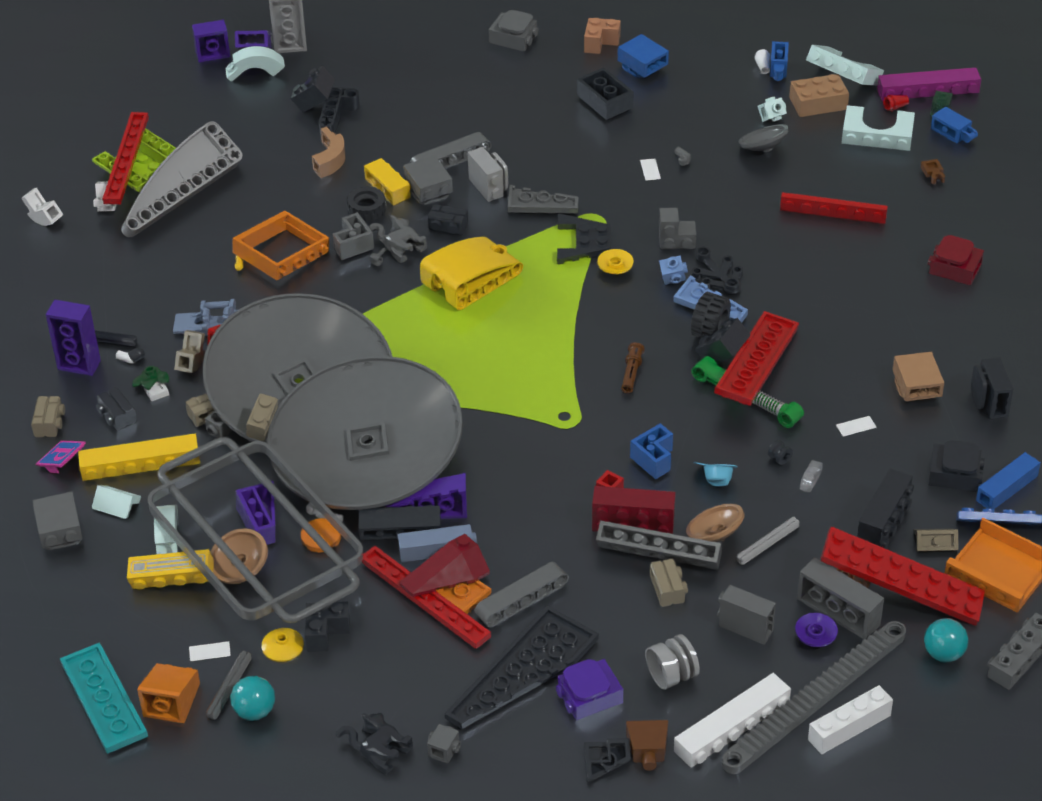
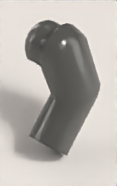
M677 147L674 153L680 157L678 158L679 164L682 166L688 165L691 154L681 147Z

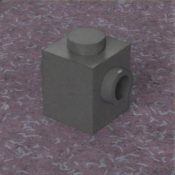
M438 724L435 731H431L428 737V757L448 764L453 754L458 753L460 749L459 731L450 726L446 727Z

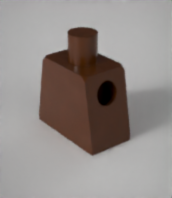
M668 720L626 721V738H629L633 762L643 763L645 770H654L656 762H663L665 759Z

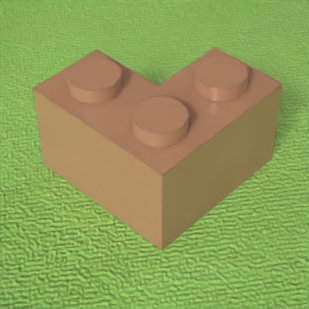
M589 18L584 35V53L600 54L602 44L618 46L621 20Z

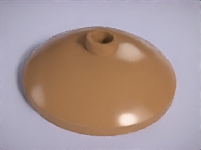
M722 504L709 508L690 521L686 528L687 536L712 542L723 541L740 527L745 516L742 507L736 504Z
M244 528L233 530L221 537L254 576L262 569L267 559L268 547L261 534L255 530ZM214 544L210 553L214 559L213 573L221 582L228 584L247 581L217 545Z

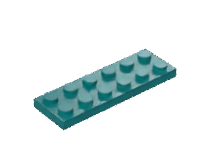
M100 642L60 658L61 665L107 754L148 737L145 726Z

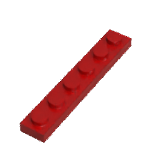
M782 192L780 210L882 224L886 223L888 208L885 205Z

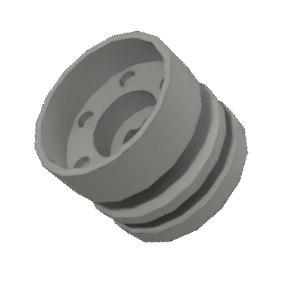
M682 634L667 639L665 644L657 643L646 649L645 657L649 671L661 689L666 690L677 685L680 680L687 681L689 678H694L699 674L700 667L695 650L689 640Z

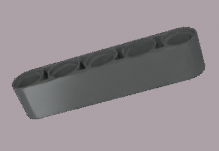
M476 132L414 156L410 163L435 155L446 169L467 161L469 151L484 147L488 152L491 148V142L481 132Z
M550 562L482 600L476 605L474 612L486 626L493 627L563 587L567 583L569 576L555 562Z

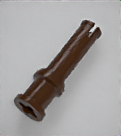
M637 342L631 343L628 346L629 354L625 358L627 367L621 387L624 393L633 392L637 369L642 364L641 356L644 354L645 348Z

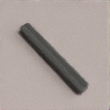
M242 651L206 710V717L208 719H217L231 695L233 686L239 681L251 661V653Z

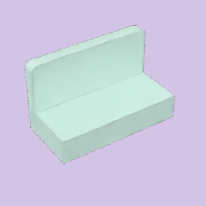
M97 485L92 509L127 519L132 504H139L141 496L110 486Z

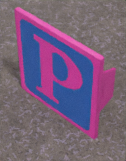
M60 441L35 465L44 466L50 473H59L57 467L64 466L84 447L86 442Z

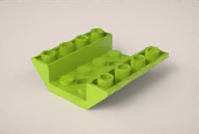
M145 128L127 185L135 191L141 192L149 178L176 147ZM104 151L94 157L92 162L111 174L116 157Z

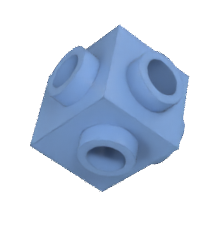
M681 256L659 260L665 285L686 280L685 273H688L686 262L682 263Z

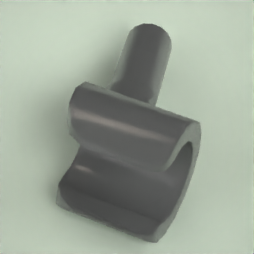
M382 248L377 254L372 253L371 258L373 260L371 263L380 266L383 262V257L381 256L386 249Z

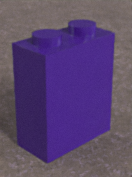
M268 30L235 31V48L239 50L254 46L272 49V33Z

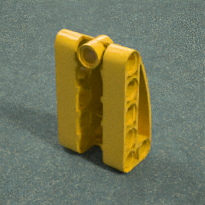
M474 237L455 242L426 256L420 263L421 282L435 292L443 288L446 301L457 310H462L518 276L523 270V263L507 252L506 246L497 245L487 237Z

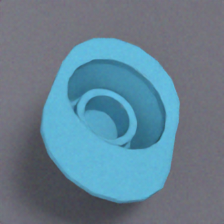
M694 462L704 466L706 480L712 486H727L732 478L733 469L738 467L736 465H710Z

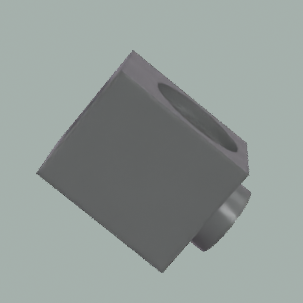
M215 411L205 418L206 430L211 436L217 438L226 437L233 431L221 420Z

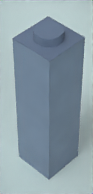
M470 524L398 534V546L401 562L429 559L449 541L463 534H466L477 543L476 533L471 531Z

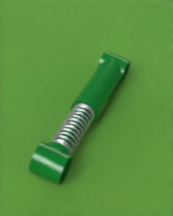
M705 356L692 368V374L696 380L700 382L708 381L715 386L726 371L718 366L716 361L709 356ZM759 391L752 402L776 415L779 423L785 428L793 427L804 416V410L798 403H783Z

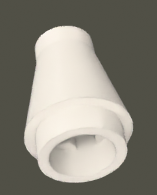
M764 49L756 52L755 61L760 72L767 74L770 72L771 55Z

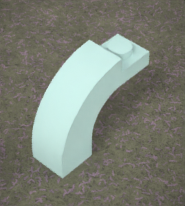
M254 46L234 53V62L229 63L225 69L227 78L232 82L249 68H261L275 76L285 67L283 57L276 51L266 47Z
M177 505L156 506L177 530V525H179ZM154 518L157 554L178 552L176 542Z

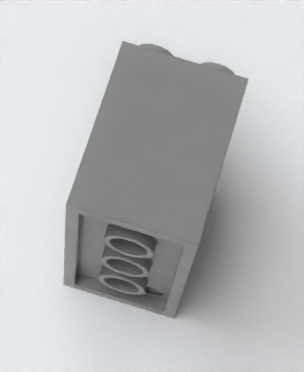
M269 0L274 51L277 53L307 51L302 0Z

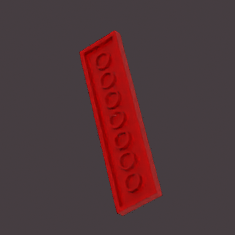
M764 311L750 332V337L740 348L716 385L714 393L751 406L796 333L799 323Z
M830 527L822 552L821 562L974 626L979 622L985 590L842 530Z

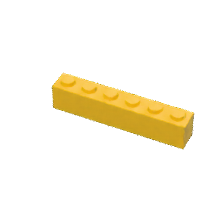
M196 433L80 450L78 454L82 481L159 470L163 464L198 448ZM198 456L177 467L200 464V458Z

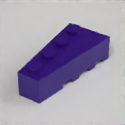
M466 473L434 479L413 495L388 504L386 507L433 505L440 506L441 519L467 518Z

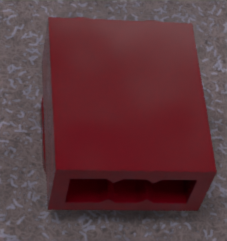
M947 235L941 240L939 245L935 246L934 255L929 257V274L971 286L982 265L984 250L975 248L970 240Z

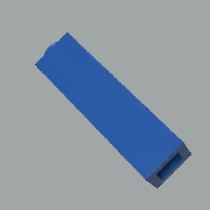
M1026 452L978 487L976 501L987 509L997 508L1038 477L1041 462Z

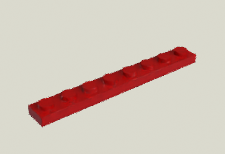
M131 112L102 198L103 204L121 205L149 119L146 112Z
M374 546L363 554L362 564L475 649L491 638V632L437 591L414 597L407 593L400 586V582L411 572L378 547Z

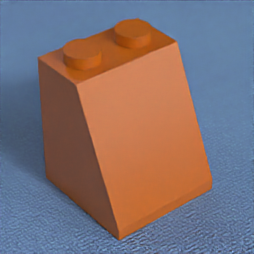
M157 663L137 689L143 717L185 723L200 685L198 670Z

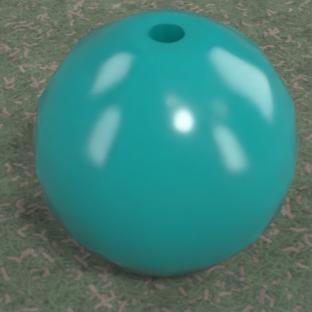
M943 618L933 622L924 635L926 651L931 657L940 662L955 661L964 655L968 648L969 640L966 629L958 621L950 618Z
M247 676L240 679L233 686L230 695L231 706L240 718L249 721L260 720L272 711L275 703V691L266 679L258 676Z

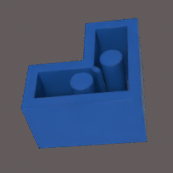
M661 423L630 441V458L654 479L671 470L670 452L673 451V433Z

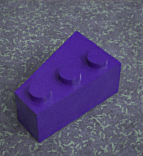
M263 484L236 490V509L246 529H252L261 534L267 545L275 543L274 496Z

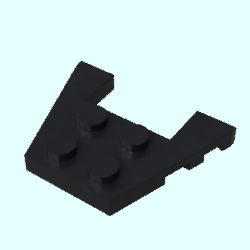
M558 214V229H576V248H557V264H564L565 260L570 259L577 261L579 257L589 256V258L599 256L604 251L611 249V224Z

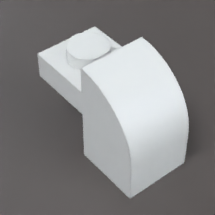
M108 181L95 184L96 198L93 202L94 207H97V212L115 211L116 205L103 204L102 198Z
M37 188L32 189L21 198L30 211L27 213L28 216L42 226L53 224L63 215L55 201L46 202Z

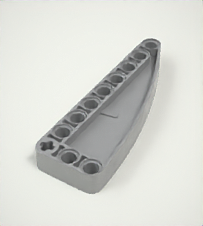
M210 121L195 131L176 147L156 169L131 207L121 228L123 235L134 237L238 165L243 156L241 150L216 122Z

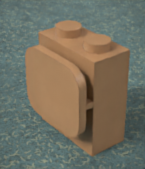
M932 352L894 356L893 372L895 384L899 395L905 401L942 397L944 381Z

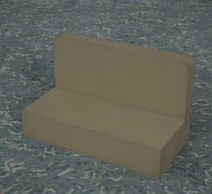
M913 529V533L916 534V551L958 550V529Z

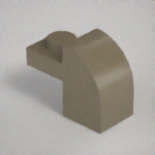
M191 330L184 331L183 348L176 351L174 370L193 373L200 368L205 356V350H203L205 333Z

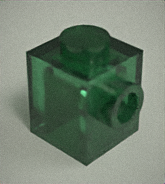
M936 91L932 101L930 116L944 107L950 109L953 94Z

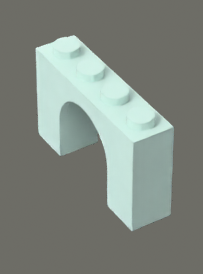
M820 45L811 46L807 61L863 85L877 86L878 75H883V69L871 64H863L841 56L842 52Z
M847 105L842 144L910 151L914 112L898 111L897 120L893 127L878 130L864 124V107Z

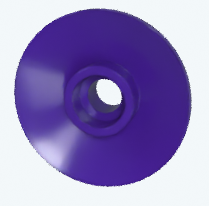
M809 613L798 619L795 625V633L804 644L813 647H823L831 644L836 639L838 628L835 621L829 616L821 613Z

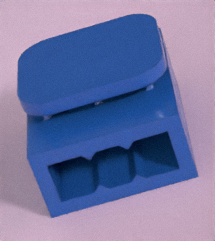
M642 34L618 47V61L622 63L623 70L635 77L645 78L668 65L669 51Z

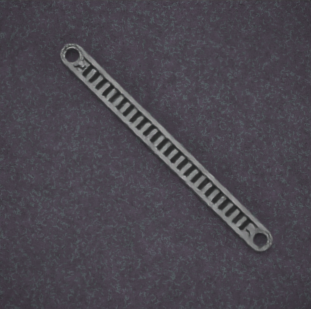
M891 621L880 630H875L873 635H869L867 640L864 639L861 645H857L856 649L853 648L849 654L846 653L845 657H841L838 663L835 662L832 668H828L827 672L824 671L820 677L817 676L815 681L812 680L809 686L806 685L803 691L800 690L798 695H793L791 700L788 699L786 704H782L779 710L776 709L773 715L769 714L768 719L764 718L761 724L758 723L755 729L752 728L749 734L745 733L743 738H739L738 742L723 754V769L730 774H738L901 644L905 639V626L900 622ZM891 630H897V631H899L901 634H899V635H892V634L890 633V631H891ZM734 758L737 759L739 763L737 765H731L727 761L729 759Z

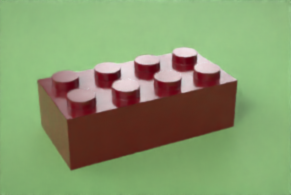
M594 486L592 531L598 532L600 521L673 534L676 492Z

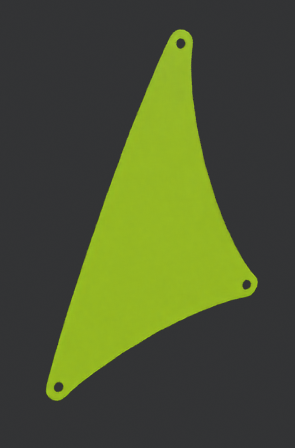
M589 213L578 216V218L606 223V220L597 214ZM558 225L506 246L507 252L523 263L522 272L462 310H457L446 301L443 288L435 292L423 284L363 313L380 330L389 345L393 357L417 362L439 374L455 392L460 408L523 417L561 429L575 427L582 419L574 378V335L581 291L591 258L583 256L579 257L577 261L570 259L565 260L564 264H557V248H576V229H558ZM297 378L294 381L300 383L303 379ZM561 412H568L571 418L567 421H562L558 418V415Z

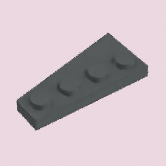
M509 185L508 212L578 213V197L560 193L550 195L547 191L540 190L539 193L531 191V188L523 187L522 190L516 189L515 185Z

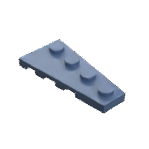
M690 275L674 295V302L695 309L698 300L705 292L708 291L720 296L722 294L718 291H711L708 289V285L703 282L701 284L696 282L695 278ZM730 299L731 311L729 320L738 318L742 323L748 315V309Z

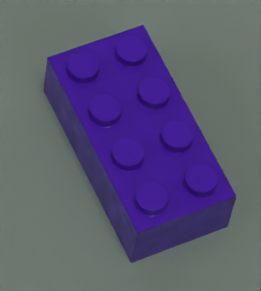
M54 299L45 315L57 369L93 376L101 359L90 305Z

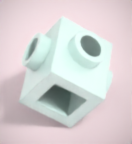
M775 96L765 99V103L758 105L762 122L772 119V122L782 119V115L787 114L786 104L782 97L775 99Z

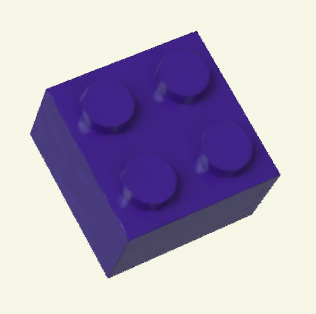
M224 19L192 25L198 62L231 57Z

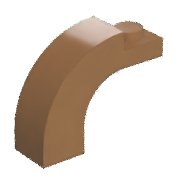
M327 127L321 128L322 143L327 149L312 155L313 170L320 178L336 172L345 161L343 136L341 133L335 135Z

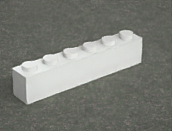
M774 673L770 674L674 738V752L691 768L696 764L703 763L708 756L714 752H719L726 744L737 740L741 734L754 728L764 718L768 719L769 714H773L776 709H780L782 704L785 705L787 700H790L791 688Z

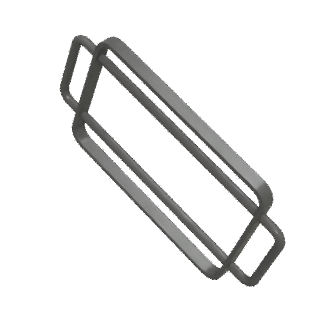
M220 437L163 464L159 468L157 476L163 485L154 489L148 495L150 513L241 618L257 620L274 611L283 621L296 623L358 589L360 580L353 569L358 567L363 561L362 544L269 444L262 441H254L239 447L230 438ZM226 445L232 450L172 481L165 474L167 471L218 446ZM255 452L265 453L355 549L357 555L344 562L253 463L248 455ZM241 460L337 566L273 598L179 489L233 462ZM171 493L266 603L254 609L244 608L158 510L154 505L155 501ZM343 574L351 581L349 586L296 614H288L282 608Z

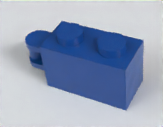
M772 41L770 77H773L776 81H781L787 76L789 42Z
M947 107L932 115L931 129L955 143H959L962 140L969 143L978 136V132L971 127V120Z

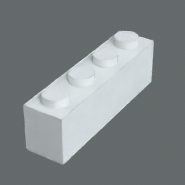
M879 685L810 723L808 740L822 755L891 716L893 699Z

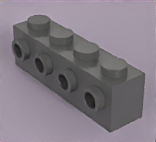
M1035 613L1031 619L1027 618L1022 625V629L1015 631L1010 642L1003 644L999 654L989 660L987 664L989 668L988 678L1010 690L1042 654L1041 615Z

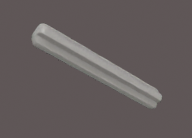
M791 517L738 553L736 555L737 562L744 565L798 528L799 520Z

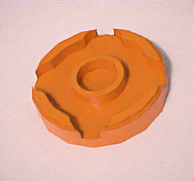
M326 518L309 521V524L331 547H336L340 543L341 534ZM302 528V544L312 552H324Z

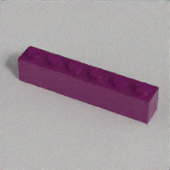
M976 67L878 75L877 90L881 101L888 95H907L908 98L979 93L981 77Z

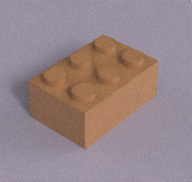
M831 74L791 81L789 98L799 117L846 110L849 92L839 74Z

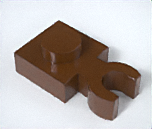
M938 159L921 162L920 167L926 177H932V184H936V179L944 183V169Z

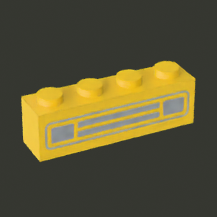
M209 549L196 550V554L213 572L214 559ZM184 552L128 558L127 580L132 589L161 588L168 585L205 583L208 581Z

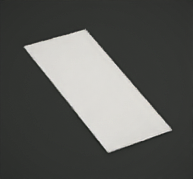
M655 159L640 160L645 180L661 179Z
M870 416L836 425L842 436L877 428Z
M229 641L190 646V661L230 656Z

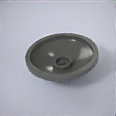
M779 124L752 131L739 140V145L744 149L752 151H771L774 146L778 145L786 137L789 131L788 126Z

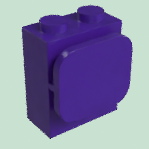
M590 659L565 668L563 674L558 676L557 694L560 698L563 697L568 713H572L576 721L623 703V688L605 659L597 662Z

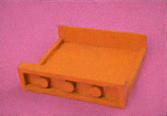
M982 518L980 528L956 558L950 557L947 560L944 573L985 590V597L1018 613L1042 582V546Z

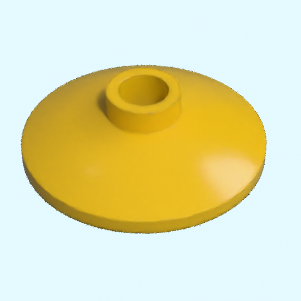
M610 249L601 253L597 262L599 268L606 273L622 274L632 268L634 260L627 251Z
M291 628L272 630L262 641L264 655L276 662H286L296 658L304 647V640L301 634Z

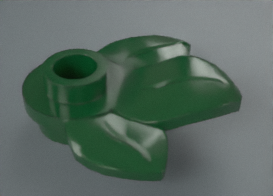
M148 366L142 371L141 375L133 380L132 386L142 385L145 389L150 390L156 382L168 383L169 375L167 372L160 371L158 367Z

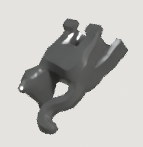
M391 215L392 229H390L391 233L388 235H384L385 229L380 224L374 223L369 226L371 231H378L377 238L399 263L407 260V257L403 255L406 250L413 251L414 247L417 251L422 252L427 249L426 237L418 236L415 229L409 226L408 219L396 218Z

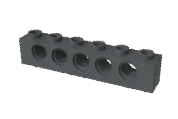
M600 521L596 537L597 545L601 548L664 560L673 559L675 562L716 570L719 568L722 554L721 543Z

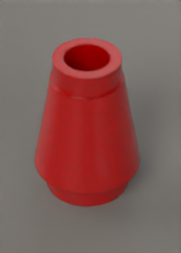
M888 95L883 100L884 108L889 111H894L909 104L907 95Z

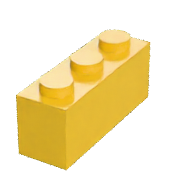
M382 158L364 165L365 180L373 187L380 189L393 206L411 198L410 183L402 178L399 172H396Z

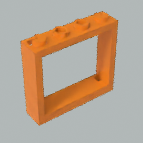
M283 211L232 238L234 254L275 280L285 277L329 252L328 236L287 211ZM285 230L310 244L278 263L253 248Z

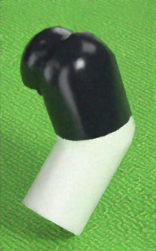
M135 348L128 353L120 350L116 353V359L130 364L139 361L145 356L144 350L140 348Z

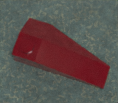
M463 534L449 541L400 582V586L414 597L436 592L437 588L444 586L453 588L456 587L457 583H474L489 575L490 570L478 544L469 536Z

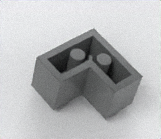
M660 208V249H696L695 221H679L678 208Z
M358 212L343 217V230L333 233L334 250L340 259L344 260L374 249L373 232Z

